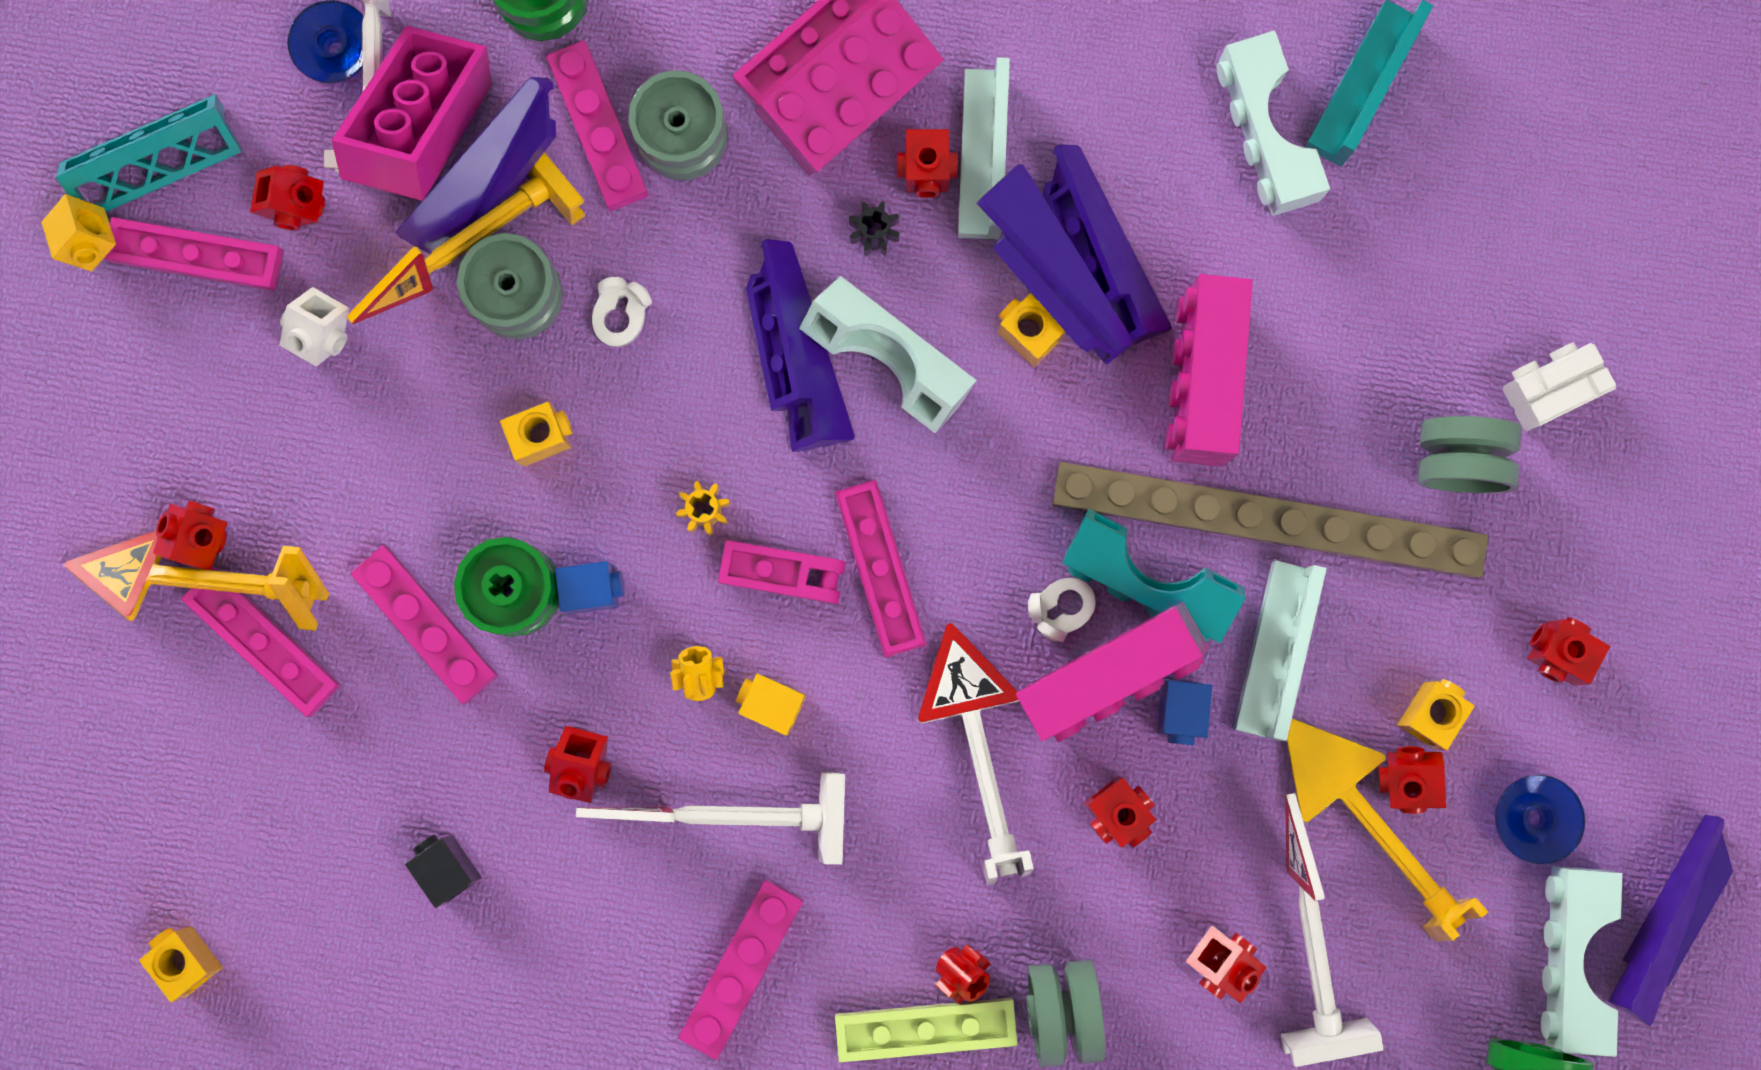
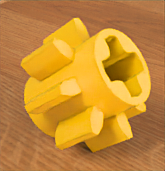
M695 481L694 492L690 495L683 492L679 493V496L685 501V509L678 510L676 515L679 518L690 517L692 519L687 528L689 532L693 533L696 531L699 525L704 527L707 534L711 536L713 535L712 525L718 521L722 524L728 523L721 514L722 508L730 506L731 502L729 499L717 500L716 496L719 493L720 487L716 483L707 491L703 490L698 481ZM710 499L709 505L714 509L713 513L710 516L703 513L697 518L698 512L694 505L697 502L704 504Z
M693 646L686 648L679 654L678 659L671 661L672 671L670 672L672 689L673 691L683 689L685 698L689 700L703 701L709 699L715 694L716 688H723L724 686L722 657L712 658L711 651L706 647Z

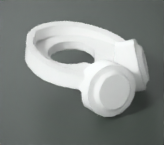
M620 277L603 279L597 284L600 297L593 309V329L596 336L603 343L610 347H623L632 343L640 334L645 322V309L652 304V300L648 291L637 282L633 281L627 284L626 280ZM626 296L628 303L625 312L629 316V325L623 332L613 333L606 328L605 317L610 311L616 309L618 300Z
M1060 579L1050 584L1042 593L1030 594L1028 599L1029 616L1033 623L1038 624L1037 629L1043 636L1055 642H1064L1068 633L1083 626L1092 616L1096 605L1095 595L1092 588L1080 579ZM1073 590L1081 596L1083 606L1077 614H1062L1054 620L1047 618V611L1057 605L1058 597L1062 592Z

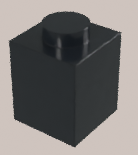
M435 834L430 836L413 849L416 857L405 864L434 908L447 904L482 878L453 835L440 839Z

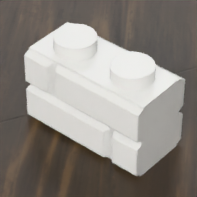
M1572 342L1550 353L1549 355L1553 361L1542 367H1539L1535 360L1511 372L1515 380L1504 385L1503 392L1511 407L1515 409V415L1523 430L1528 432L1616 389V383L1608 368L1604 367V361L1595 344L1589 343L1578 349L1575 343Z

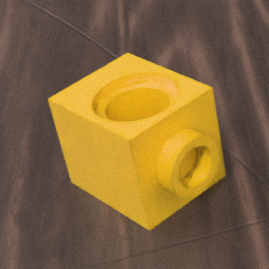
M65 194L41 222L52 259L90 272L97 267L116 245L105 208Z
M1031 293L1022 302L1017 298L1012 300L999 315L1002 322L1000 323L998 334L1034 368L1066 334L1064 329ZM1025 319H1031L1039 325L1041 332L1037 336L1027 337L1019 331L1018 323Z
M549 401L500 420L514 460L523 467L571 448L567 437L573 434L570 421L564 410L558 412ZM540 423L549 424L550 432L548 437L540 443H533L531 441L532 429Z
M756 673L753 681L748 678L745 679L735 702L742 705L738 714L789 736L807 696Z
M1448 680L1424 682L1397 726L1433 750H1448L1475 705L1463 698L1466 692L1462 688ZM1436 700L1440 701L1445 708V717L1439 724L1435 723L1430 715L1431 705Z
M192 926L174 931L172 927L164 930L148 943L152 950L139 959V962L170 1003L189 996L224 968ZM175 950L180 951L185 958L183 971L178 970L173 963Z

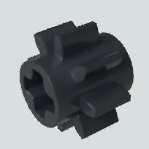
M883 201L878 205V208H869L863 202L861 215L859 217H849V225L858 229V231L850 235V243L856 244L861 242L864 246V256H868L871 250H880L884 256L887 255V243L889 240L893 242H899L900 233L890 229L899 222V215L892 214L888 216L885 212V202ZM874 223L881 224V230H877L875 235L868 234L867 228H872Z

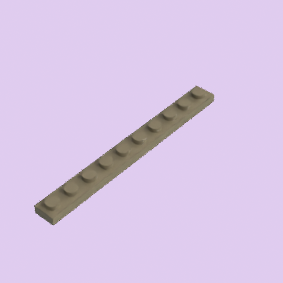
M1065 462L1058 464L1052 506L1083 512H1087L1089 508L1101 515L1475 579L1483 577L1488 541L1487 534Z

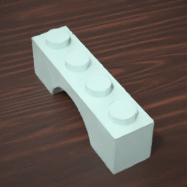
M1275 30L1226 45L1216 66L1217 75L1223 88L1228 87L1232 99L1230 103L1231 117L1237 127L1241 126L1246 139L1243 144L1244 154L1250 166L1255 165L1259 177L1257 191L1262 204L1268 205L1271 215L1275 216L1320 202L1330 190V186L1317 149L1299 147L1286 141L1275 130L1269 117V95L1280 85L1289 70Z
M842 276L837 278L813 301L799 328L832 354L846 351L861 352L873 356L887 365L896 375L902 387L903 399L901 408L934 433L960 407L977 381Z
M1552 866L1551 876L1547 878L1545 885L1546 898L1550 903V921H1547L1544 926L1545 945L1549 948L1548 966L1544 967L1542 974L1543 989L1547 993V1011H1544L1541 1016V1032L1546 1039L1545 1045L1562 1050L1564 1053L1617 1057L1618 1010L1602 1002L1593 993L1584 974L1583 961L1587 944L1592 936L1606 924L1621 919L1622 873L1604 869Z

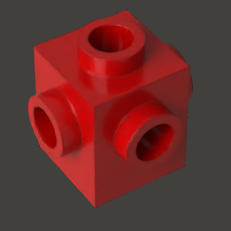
M906 129L905 152H897V179H906V193H915V196L919 198H935L940 196V192H948L950 178H957L958 173L957 152H949V129Z
M294 165L272 166L256 171L250 213L274 220L273 225L275 227L299 231L300 226L317 223L318 218L323 213L325 207V197L322 195L324 181L308 176L309 171L307 169Z
M190 500L186 508L170 504L168 511L161 515L157 523L156 535L158 539L153 554L203 570H211L216 554H219L225 546L227 539L225 529L228 522L212 517L215 508Z
M1567 617L1565 620L1549 621L1537 628L1530 640V646L1533 649L1527 660L1540 666L1537 672L1553 682L1563 684L1566 681L1573 686L1590 685L1611 646L1590 634L1592 629L1585 623Z
M565 726L556 748L551 747L546 757L544 773L550 774L548 793L591 804L597 788H605L610 777L612 762L606 761L608 736Z
M1416 746L1400 747L1397 749V752H1387L1388 767H1379L1380 794H1389L1390 809H1399L1407 814H1420L1426 812L1427 808H1446L1445 765L1442 752H1424L1423 748Z
M1116 776L1083 803L1095 818L1090 823V826L1106 845L1113 841L1121 848L1126 844L1134 848L1152 833L1149 826L1156 821V818L1150 810L1155 806L1139 785L1132 789L1123 777ZM1125 808L1127 816L1122 822H1119L1117 818L1118 812Z
M1213 926L1209 928L1186 960V963L1203 975L1199 982L1200 985L1220 1000L1227 993L1240 1004L1248 994L1257 988L1261 975L1267 968L1253 957L1257 951L1254 945L1236 932L1230 939Z

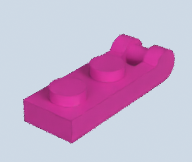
M725 540L718 583L838 605L840 591H837L839 575H844L846 562L838 559ZM810 569L822 571L820 587L807 585Z

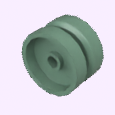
M669 70L652 76L637 89L630 103L628 123L642 159L654 172L670 180H691L706 175L719 164L727 149L728 127L718 94L704 78L689 71Z
M509 233L487 236L473 245L460 262L457 286L461 301L470 314L484 328L498 337L513 340L535 337L550 327L561 311L564 296L561 277L542 249L524 236ZM511 285H514L512 289L508 290Z
M1478 416L1437 417L1421 422L1420 445L1428 452L1434 454L1419 461L1418 485L1439 491L1475 494L1506 493L1518 490L1519 464L1505 457L1521 450V425L1513 421Z
M1085 959L1067 962L1064 968V991H1061L1057 971L1051 963L1028 965L1027 1012L1031 1038H1034L1039 1067L1063 1066L1067 1058V1035H1070L1073 1054L1080 1064L1104 1062V1023L1099 986L1093 961Z

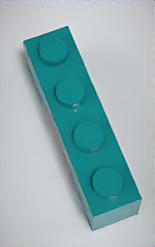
M1089 508L1068 546L1062 564L1069 567L1067 570L1074 577L1085 582H1091L1094 579L1108 586L1106 590L1109 594L1125 602H1130L1133 599L1147 606L1145 610L1153 617L1184 601L1206 642H1208L1209 638L1218 643L1222 642L1246 599L1244 586L1206 567L1193 577L1178 582H1163L1145 575L1136 567L1129 555L1127 528Z

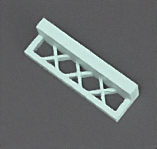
M997 57L995 70L965 69L957 238L999 240L1002 230L986 215L976 202L1005 176L1010 58Z
M1280 561L1272 562L1233 730L1271 740L1287 741L1327 568L1316 565L1304 568Z

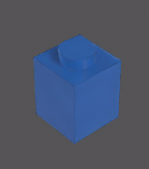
M604 561L555 568L560 612L575 614L619 608L618 597H622L625 594L624 581L621 570L615 571L612 563Z
M1164 680L1165 683L1161 685L1157 733L1168 734V743L1193 746L1195 744V737L1208 738L1213 685Z

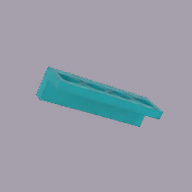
M1385 0L1309 137L1305 148L1317 149L1318 155L1340 167L1343 166L1357 148L1434 5L1422 0L1414 12L1411 13L1391 1Z
M214 94L60 162L56 179L68 195L84 201L86 200L77 188L78 186L89 181L108 186L109 190L106 199L95 203V205L105 208L107 212L241 153L242 147L224 119L225 108L217 95ZM214 126L217 127L227 143L226 146L215 151L196 146L199 133ZM192 136L190 144L182 141ZM170 146L186 151L187 156L183 165L172 168L156 163L159 151ZM153 154L151 161L143 159L144 157ZM193 154L201 156L191 161ZM128 164L148 169L146 180L138 185L119 181L117 177L120 168ZM114 171V172H113V175H112V178L103 176V175H105V174H108V173ZM154 171H155V172L162 173V174H160V175H158V176L152 178V175H153V172H154ZM114 188L122 191L113 195Z

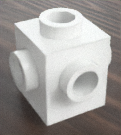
M314 287L310 288L286 306V310L280 320V325L283 328L279 346L314 366H318L330 355L336 356L343 349L347 341V334L344 332L349 307Z

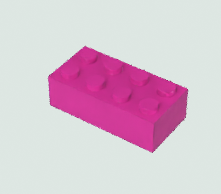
M878 0L756 107L754 111L808 176L817 173L942 63L944 58L897 0Z
M406 25L331 140L340 178L423 201L492 86L487 46Z
M1199 274L1192 286L1186 287L1184 297H1179L1176 323H1182L1181 339H1176L1174 342L1172 364L1179 365L1177 382L1172 381L1169 392V407L1175 408V418L1173 424H1168L1165 438V449L1172 450L1171 462L1222 467L1239 455L1253 279Z
M1184 601L1037 679L1015 694L1040 740L1044 741L1054 736L1058 743L1081 731L1080 728L1087 724L1086 718L1093 715L1096 722L1119 711L1120 707L1126 704L1124 698L1131 694L1138 701L1156 692L1165 683L1163 678L1173 673L1178 680L1196 671L1204 663L1202 657L1208 651L1209 646Z

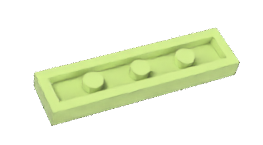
M1012 997L961 1002L960 1004L946 1003L835 1014L839 1062L1018 1046Z

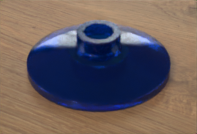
M335 0L320 1L301 11L294 19L287 39L288 52L297 69L314 81L328 84L343 82L358 74L363 69L362 22L364 16L350 4ZM333 43H341V47L337 51L329 53V48Z
M1529 775L1511 783L1501 794L1495 810V825L1500 840L1514 856L1529 863L1551 864L1563 860L1577 848L1585 830V813L1579 797L1566 783L1551 776ZM1533 810L1537 811L1540 815V821L1534 827L1528 822V815Z

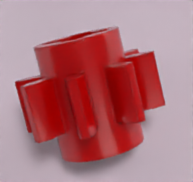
M968 944L965 945L963 950L958 947L950 948L942 954L937 962L936 972L942 978L937 981L935 986L957 1004H960L963 998L969 1002L975 1001L985 993L990 984V976L984 970L991 963Z

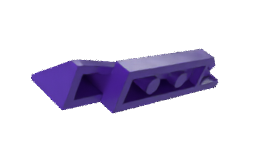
M530 77L434 186L425 199L421 201L396 230V234L401 239L431 254L437 247L506 201L556 138V121L550 118L548 96L549 91L554 89L553 82L549 78Z
M1057 145L1053 151V154L1057 157L1052 181L1045 183L1042 195L1132 337L1133 341L1130 346L1170 331L1172 326L1081 147L1078 145Z
M1022 164L1016 165L976 202L986 215L1005 233L993 246V249L1078 347L1086 352L1093 349L1103 362L1108 364L1132 344V337L1025 166Z
M765 239L760 246L764 254L760 273L750 275L746 291L771 411L788 410L792 452H801L851 441L855 438V434L828 351L799 329L812 302L793 244L789 241Z
M1704 815L1625 954L1623 961L1628 966L1608 1002L1647 1026L1651 1027L1666 986L1670 985L1733 873L1722 833L1724 819L1719 816Z

